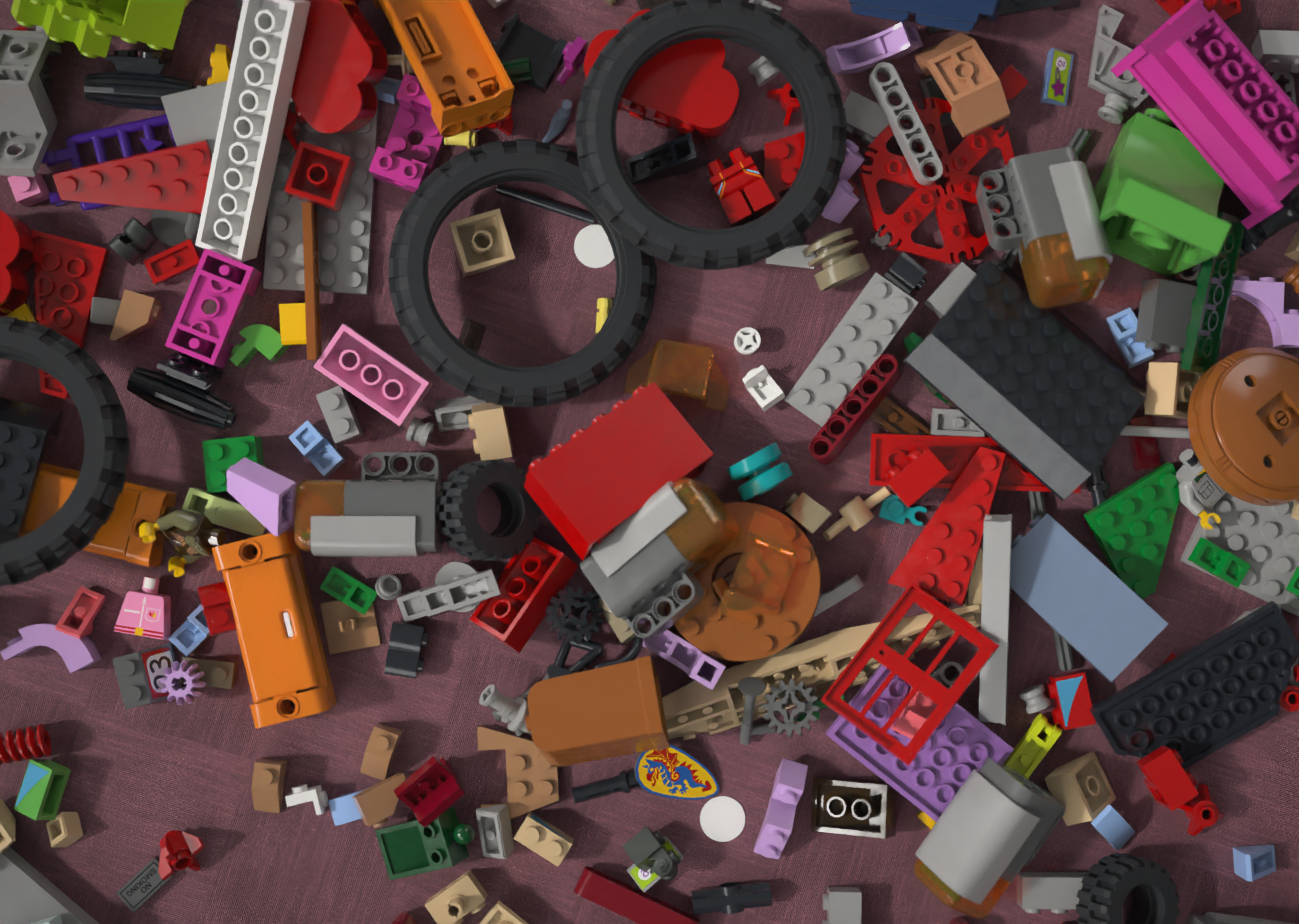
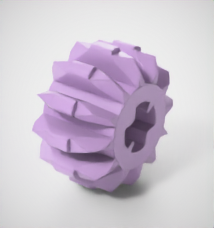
M183 660L181 664L178 661H174L171 663V668H164L163 672L167 677L160 678L159 682L166 684V687L162 688L161 692L170 693L167 701H172L176 698L177 705H182L184 701L190 704L194 702V696L200 697L202 695L199 688L205 687L206 682L200 681L199 678L203 677L205 673L203 671L196 672L198 668L197 663L189 666L188 660ZM182 677H184L186 680L184 684H187L184 687H181V685L179 684L182 682L179 681V679Z

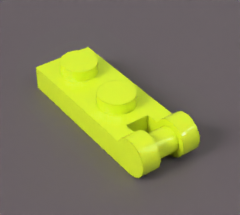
M1043 714L1037 715L1031 727L1003 764L1029 778L1059 738L1062 729L1056 724L1051 725L1047 722L1048 718ZM1041 730L1046 733V737L1043 740L1037 737Z

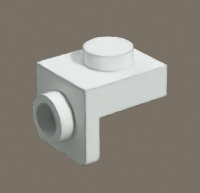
M764 365L750 370L746 377L742 379L746 389L764 412L785 398L783 391L771 378Z
M307 784L291 788L292 792L285 796L287 807L313 801L316 815L323 814L329 805L327 793L322 791L321 785L310 788L307 787Z

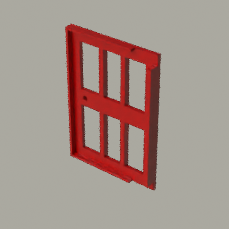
M911 583L825 693L821 702L906 765L910 766L998 649L999 645L980 633L976 627ZM915 603L931 614L933 618L902 656L886 645L884 641ZM939 620L955 631V633L924 672L908 659ZM961 635L978 647L979 651L951 688L947 689L930 675ZM871 658H873L891 672L863 709L858 712L842 700L841 697ZM897 675L913 688L886 724L880 728L865 717V715ZM919 691L937 704V706L908 745L905 746L888 734L887 731Z

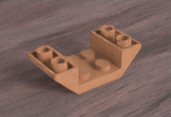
M958 33L914 54V58L925 76L932 75L950 103L952 107L951 119L963 138L1010 116V110L1000 79L974 38Z

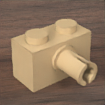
M468 870L430 897L424 906L437 924H461L464 921L463 916L470 911L472 914H475L485 906L484 901H486L488 894L472 871Z

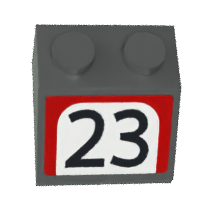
M172 643L112 659L125 710L166 699L170 694L169 692H161V689L166 687V684L159 682L162 677H167L163 672L164 668H171V663L176 661Z

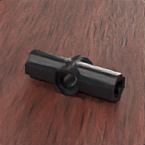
M728 882L720 884L719 887L691 890L694 914L719 911L724 914L743 912L746 908L772 906L769 882L751 884Z

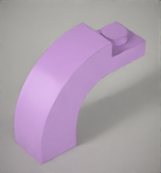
M57 622L34 624L19 629L21 636L7 642L8 647L0 651L5 661L14 659L39 645L47 646L61 655L70 673L80 671L102 658L95 645L87 636L79 639L55 630Z
M668 629L656 638H643L642 646L685 671L689 677L712 690L726 667L710 654L701 651L689 641Z

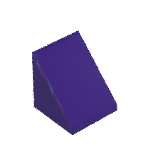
M140 138L149 152L167 147L161 141Z

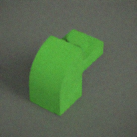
M254 324L239 332L246 341L244 343L240 342L232 350L233 356L229 360L236 366L244 368L255 354L260 351L270 361L276 363L291 345H282L279 331L267 325Z

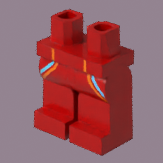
M741 147L729 153L734 163L731 167L725 169L720 159H716L707 165L711 175L709 180L733 227L739 226L754 217L742 193L745 192L757 215L777 205L775 198L751 156L748 157Z

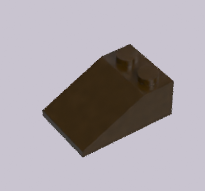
M813 778L811 831L883 839L896 836L897 791L888 783L870 780Z

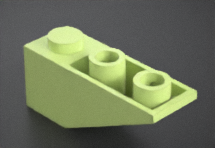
M189 488L182 510L203 514L213 524L255 537L264 534L266 527L239 502L214 493H207V491L200 488Z

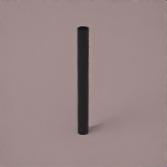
M498 184L495 193L594 225L596 218L591 213L503 184Z

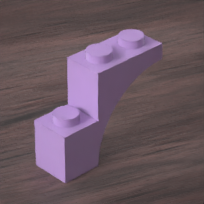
M900 22L864 39L832 46L826 49L825 52L828 57V66L834 75L862 73L884 60L899 59L922 47L923 44L914 22Z
M848 139L846 140L845 161L842 165L839 182L833 196L821 213L824 218L839 224L859 201L852 192L854 190L853 186L847 181L865 160L858 153L859 147Z
M1235 276L1231 295L1249 301L1260 310L1269 324L1273 338V347L1299 348V310H1284L1285 282H1275L1273 277H1261L1259 281H1249L1248 276Z
M782 759L776 773L769 805L753 852L767 858L779 859L792 832L796 806L804 791L807 765Z

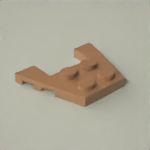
M486 726L477 727L478 750L505 749L508 802L481 804V808L506 804L508 805L510 819L559 800L558 766L549 764L532 739L517 737Z

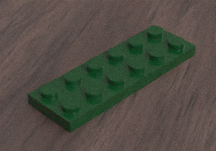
M1217 212V218L1230 223L1231 226L1218 255L1203 261L1201 271L1198 273L1197 292L1191 304V321L1186 328V345L1181 353V369L1205 373L1218 360L1245 231L1241 218L1224 212Z

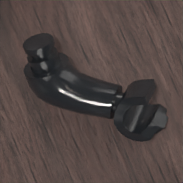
M1299 191L1287 194L1280 201L1283 205L1280 210L1248 230L1245 227L1239 255L1241 258L1262 246L1265 240L1280 230L1299 221Z

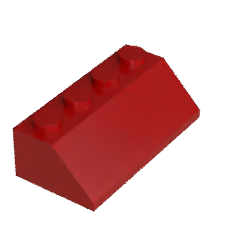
M536 537L533 538L530 544H524L525 550L520 554H514L497 578L501 594L482 600L469 619L518 653L521 652L547 614V606H552L549 603L551 598H557L558 591L564 589L578 568L564 553Z

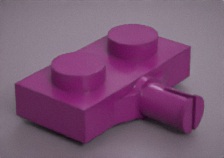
M577 36L574 42L570 40L562 52L564 54V68L555 79L562 86H565L571 75L575 76L584 63L588 50L587 41Z

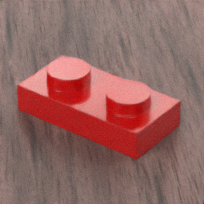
M188 239L143 262L153 284L159 285L197 267L201 257L193 240Z

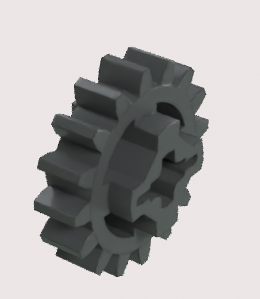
M790 679L789 685H786L781 680L780 688L777 689L772 685L771 690L773 694H765L764 696L769 700V703L762 705L763 709L768 710V713L763 715L765 720H772L768 725L771 729L778 726L777 733L779 735H782L786 730L787 736L790 738L793 736V731H796L799 736H803V728L811 731L812 728L809 723L811 721L818 722L814 713L820 712V708L814 706V704L819 701V698L817 696L811 697L814 691L811 687L804 690L805 683L803 681L796 686L794 679ZM797 692L803 694L808 703L800 702ZM785 693V697L780 701H776L780 695ZM791 702L797 707V709L792 710V714L785 709L791 705ZM775 713L782 714L784 716L785 724H782L778 721V719L775 716ZM802 715H806L804 720L797 724V720Z

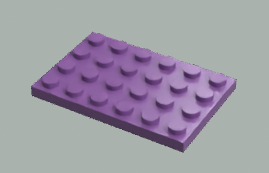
M880 664L849 702V705L860 712L891 671ZM896 675L865 717L882 728L908 695L912 686ZM957 703L910 766L906 765L840 715L825 732L828 737L936 822L974 769L979 770L988 756L1004 763L1014 750ZM891 728L887 731L888 734L905 746L911 741L910 738Z

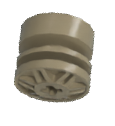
M852 228L826 234L802 251L805 258L817 255L816 258L808 262L809 267L821 265L823 268L814 275L820 292L839 286L870 270L864 253L854 255L850 253L859 244L858 240L845 242L854 236L855 233Z

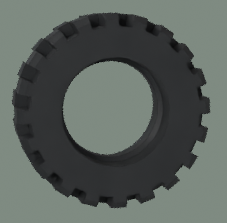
M499 459L473 461L459 466L458 471H453L448 476L449 482H444L440 489L443 492L442 496L437 498L440 512H436L437 520H441L442 526L439 527L441 534L448 537L446 543L450 547H456L455 551L459 555L467 556L468 559L482 561L506 560L512 558L514 554H520L525 550L524 544L531 543L534 538L532 533L538 529L539 522H537V516H541V508H538L537 503L524 488L527 473L522 468L517 469L516 464ZM486 486L490 487L497 494L501 504L500 522L490 535L482 529L476 516L477 499Z
M1113 853L1109 857L1105 856L1098 860L1099 864H1093L1088 870L1090 872L1088 876L1085 875L1081 881L1083 885L1077 893L1079 904H1076V913L1080 917L1077 919L1078 924H1123L1122 907L1126 896L1131 890H1133L1134 895L1133 909L1124 924H1176V917H1179L1180 909L1177 908V903L1180 900L1179 894L1175 892L1177 887L1173 879L1170 878L1171 876L1168 871L1154 861L1126 853Z

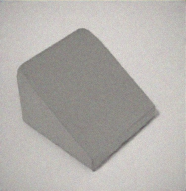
M93 297L90 322L97 325L114 326L121 301Z

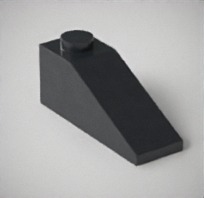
M688 133L628 158L624 162L631 184L635 185L688 173L708 165L710 159L705 139L693 133Z

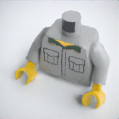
M1186 449L1179 457L1183 466L1176 472V478L1180 483L1178 486L1180 501L1195 517L1199 516L1201 518L1200 523L1204 529L1210 530L1213 527L1209 525L1208 518H1212L1215 523H1220L1221 519L1217 514H1208L1206 511L1209 512L1226 491L1207 474L1192 449Z

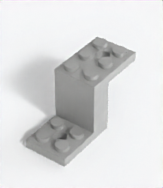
M0 30V175L36 177L58 124L39 76L53 44V40L47 36L45 31Z

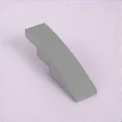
M493 569L422 588L398 596L396 599L406 623L424 616L429 617L447 610L452 611L500 595L501 592Z

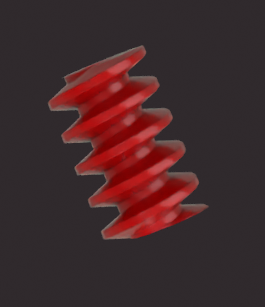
M38 724L37 732H35L33 726H28L26 734L22 728H17L16 736L12 730H7L6 737L0 732V765L3 762L8 764L13 761L19 762L23 759L30 760L34 756L40 758L44 755H51V739L43 724Z

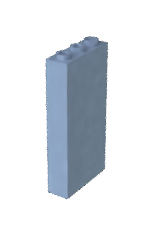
M1048 513L1044 517L1038 515L1029 524L1031 530L1024 537L1020 534L1012 542L1010 589L1106 679L1112 682L1168 623Z

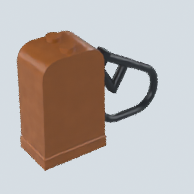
M596 590L591 592L590 599L592 601L601 598ZM636 636L631 650L624 657L598 663L594 666V669L581 672L603 654L604 645L592 641L587 642L585 639H582L580 645H577L575 639H572L568 645L564 637L553 665L550 664L547 674L549 679L542 680L533 685L527 699L529 715L525 716L527 731L531 732L534 744L549 764L568 766L649 750L670 748L658 672L650 656L636 659L642 649L643 638ZM572 646L589 651L570 668H563Z

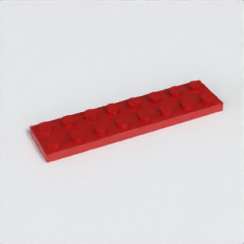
M871 433L869 485L888 486L884 482L888 478L886 473L896 464L904 465L908 461L906 456L916 447L921 449L926 447L931 450L950 472L932 488H952L978 449L984 447L1007 454L997 490L1051 492L990 437ZM1081 485L1072 493H1081Z

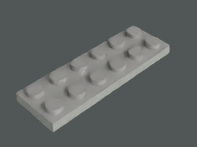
M875 272L784 400L823 427L875 360L883 353L919 302Z

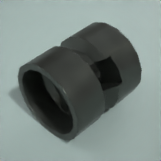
M132 217L123 226V234L117 233L108 245L124 260L135 266L143 258V250H150L159 239L146 226Z

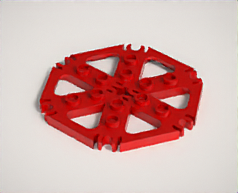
M935 97L925 98L923 100L924 109L920 110L917 107L916 101L912 102L942 163L943 172L941 177L947 178V183L944 184V188L941 185H936L935 182L928 186L919 184L905 157L892 154L886 149L887 141L894 135L888 124L865 148L874 151L863 153L864 157L871 159V165H861L859 168L863 172H870V174L860 172L859 176L874 230L876 232L884 225L885 228L881 229L878 236L883 237L887 232L890 233L892 240L887 244L889 247L895 245L899 240L898 246L893 249L896 251L949 265L960 262L958 257L960 252L965 254L966 260L977 257L989 242L986 232L981 237L975 238L969 231L962 201L978 205L976 189L980 177L967 173L993 147L1001 150L1004 163L1008 165L1009 160L1015 157L1008 131H1005L999 138L998 134L1002 133L1005 127L1001 125L996 130H993L990 125L963 138L948 154L940 124V116L942 113H951L952 107L950 103ZM901 119V120H900V125H901V126H902L903 124H911V123H910L908 120H906V119ZM916 143L920 154L923 152V148L919 143ZM923 166L924 174L927 177H934V170L929 166ZM880 179L915 188L891 215L885 214L880 204L876 184ZM985 186L987 189H990V190H993V189H994V188L991 187V186ZM933 209L935 210L944 243L941 249L916 244L911 239L912 231Z

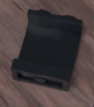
M515 13L512 19L508 18L505 21L501 30L503 34L500 40H495L492 46L502 62L529 57L534 80L524 83L545 94L564 62V54L562 52L568 42L561 38L558 42L523 23L520 15Z

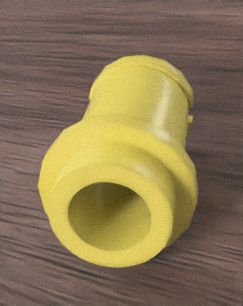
M469 130L444 138V144L467 146V149H471L477 146L478 134L477 131Z

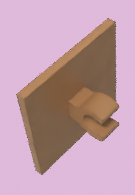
M340 600L320 604L330 655L381 645L373 602L365 615Z

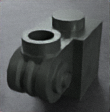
M646 826L622 846L636 867L646 872L653 866L654 873L663 880L669 881L676 877L678 864L681 863V860L672 849L670 851L667 850L664 846L667 841L658 830L652 831Z

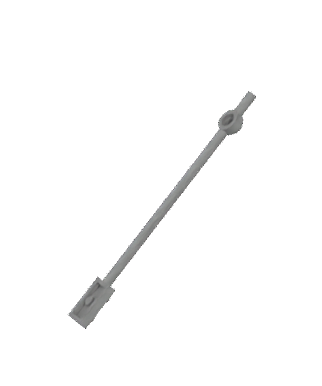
M932 408L930 434L984 437V432L958 409ZM1126 425L1120 434L1121 436L1190 439L1188 428Z

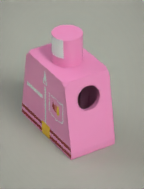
M144 577L142 591L130 590L127 592L114 631L162 640L170 637L171 597L158 594L159 578Z

